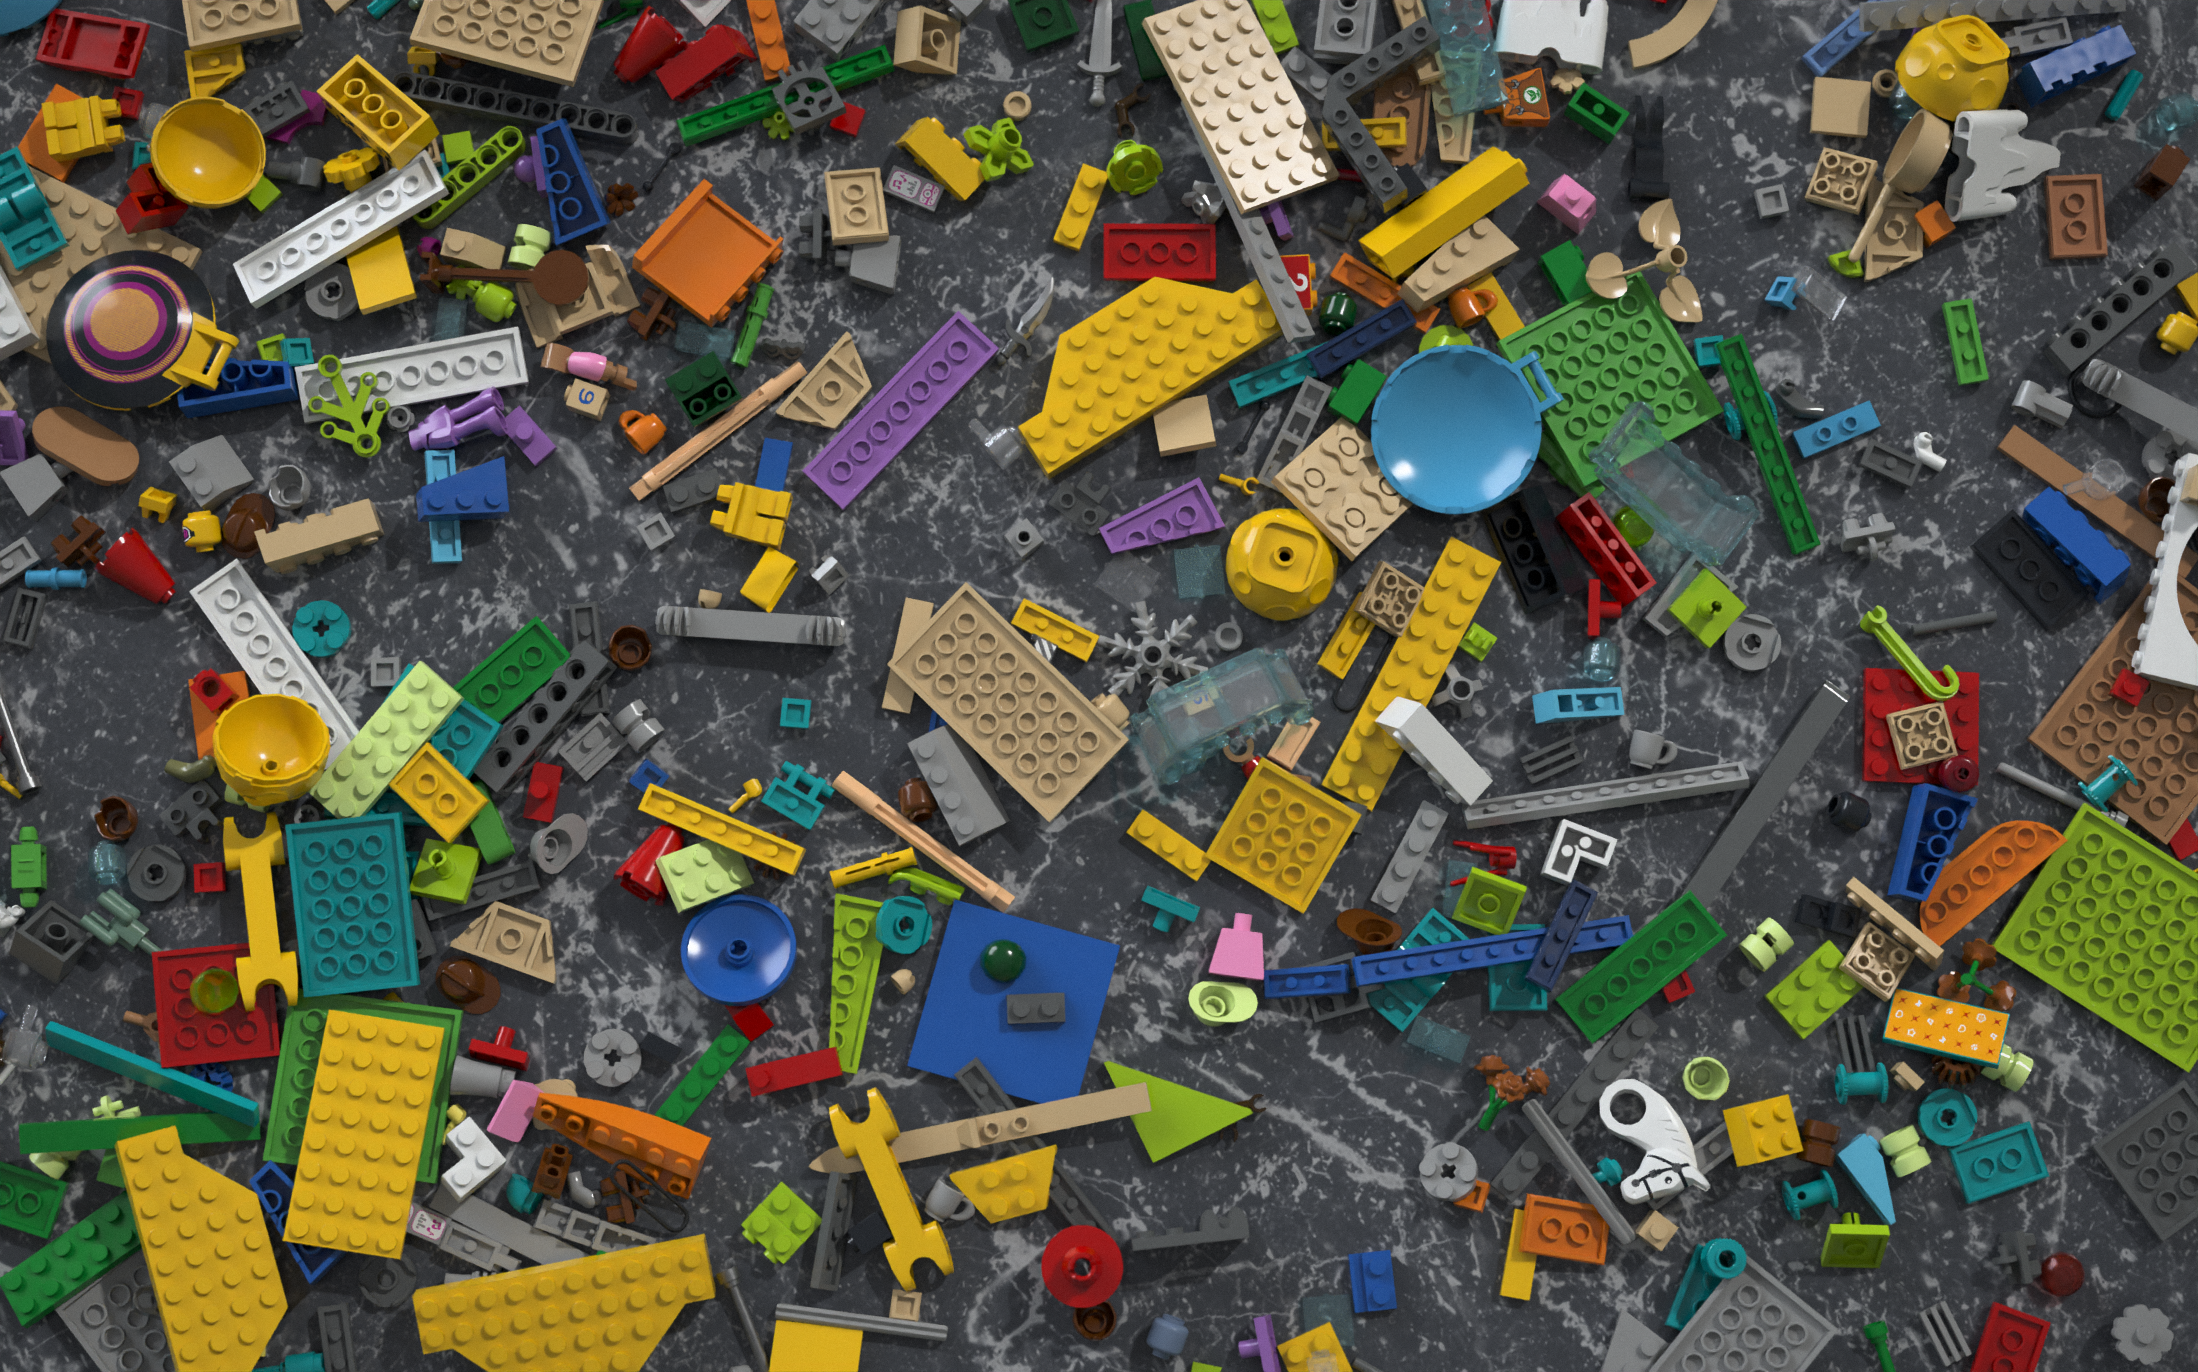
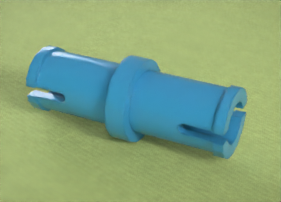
M53 567L51 570H27L25 583L28 588L51 587L52 590H60L61 587L85 588L87 574L84 569L61 570L59 567Z

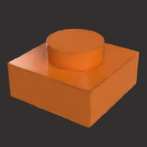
M1476 1180L1477 1183L1472 1193L1460 1201L1453 1202V1204L1457 1207L1483 1213L1490 1184Z

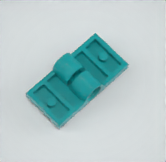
M15 147L0 155V239L15 268L21 271L70 245L21 150Z
M1431 908L1396 950L1462 941L1469 938L1434 908ZM1452 973L1385 983V989L1368 994L1371 1007L1402 1033L1429 1000L1441 989Z

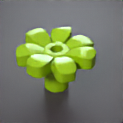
M777 112L775 115L763 119V127L766 129L771 128L768 131V135L772 139H776L780 134L782 140H787L790 138L789 131L794 133L783 112Z
M459 265L456 268H465V266ZM453 280V282L447 285V290L450 294L456 293L457 300L465 301L466 294L470 298L474 297L477 291L475 288H479L483 281Z

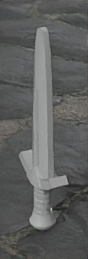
M1097 0L1089 65L1085 64L1082 60L1077 64L1078 69L1082 72L1094 76L1093 92L1089 102L1095 107L1103 106L1106 102L1103 93L1105 77L1117 74L1123 70L1119 62L1111 66V0Z

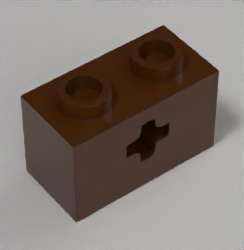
M2166 144L2149 160L2134 187L2158 201L2174 186L2190 158L2179 147Z

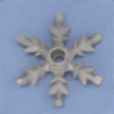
M1137 602L1134 604L1138 618L1132 617L1131 621L1140 629V631L1135 632L1143 637V642L1140 645L1134 646L1131 638H1128L1126 643L1118 633L1114 634L1115 640L1100 635L1097 646L1112 649L1108 654L1109 657L1123 654L1122 660L1129 656H1133L1136 659L1134 667H1124L1128 672L1118 673L1113 676L1114 679L1119 681L1108 692L1109 694L1119 696L1127 689L1128 694H1131L1134 689L1135 680L1141 684V674L1149 673L1152 676V680L1147 687L1153 686L1150 700L1153 701L1157 698L1160 713L1171 710L1167 695L1174 696V692L1165 684L1170 682L1169 679L1162 676L1165 668H1172L1175 676H1177L1179 670L1188 681L1191 680L1190 674L1202 678L1206 677L1208 667L1193 664L1197 657H1189L1182 660L1183 654L1173 658L1169 653L1171 646L1181 647L1177 641L1192 638V635L1186 632L1198 622L1192 615H1189L1180 625L1174 619L1170 633L1165 629V639L1158 641L1153 637L1158 627L1152 628L1156 614L1152 613L1148 616L1146 602ZM1155 653L1158 656V660L1154 663L1147 660L1148 654Z

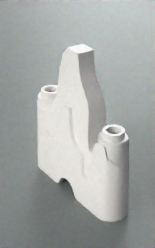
M1503 0L1493 56L1500 60L1529 65L1535 64L1540 57L1549 56L1555 60L1559 69L1568 68L1571 70L1576 68L1580 70V73H1601L1609 9L1607 1L1591 0L1587 4L1585 16L1582 17L1580 16V0Z
M2005 109L1962 111L1958 114L1955 122L1952 151L1958 155L1960 163L1957 170L1948 178L1945 199V212L1951 221L1956 222L2009 214L2015 210L2017 202L2014 195H2011L2009 192H2001L2003 189L2024 185L2032 181L2043 171L2059 167L2061 153L2056 147L2019 136L2018 132L2026 128L2028 123L2024 112Z

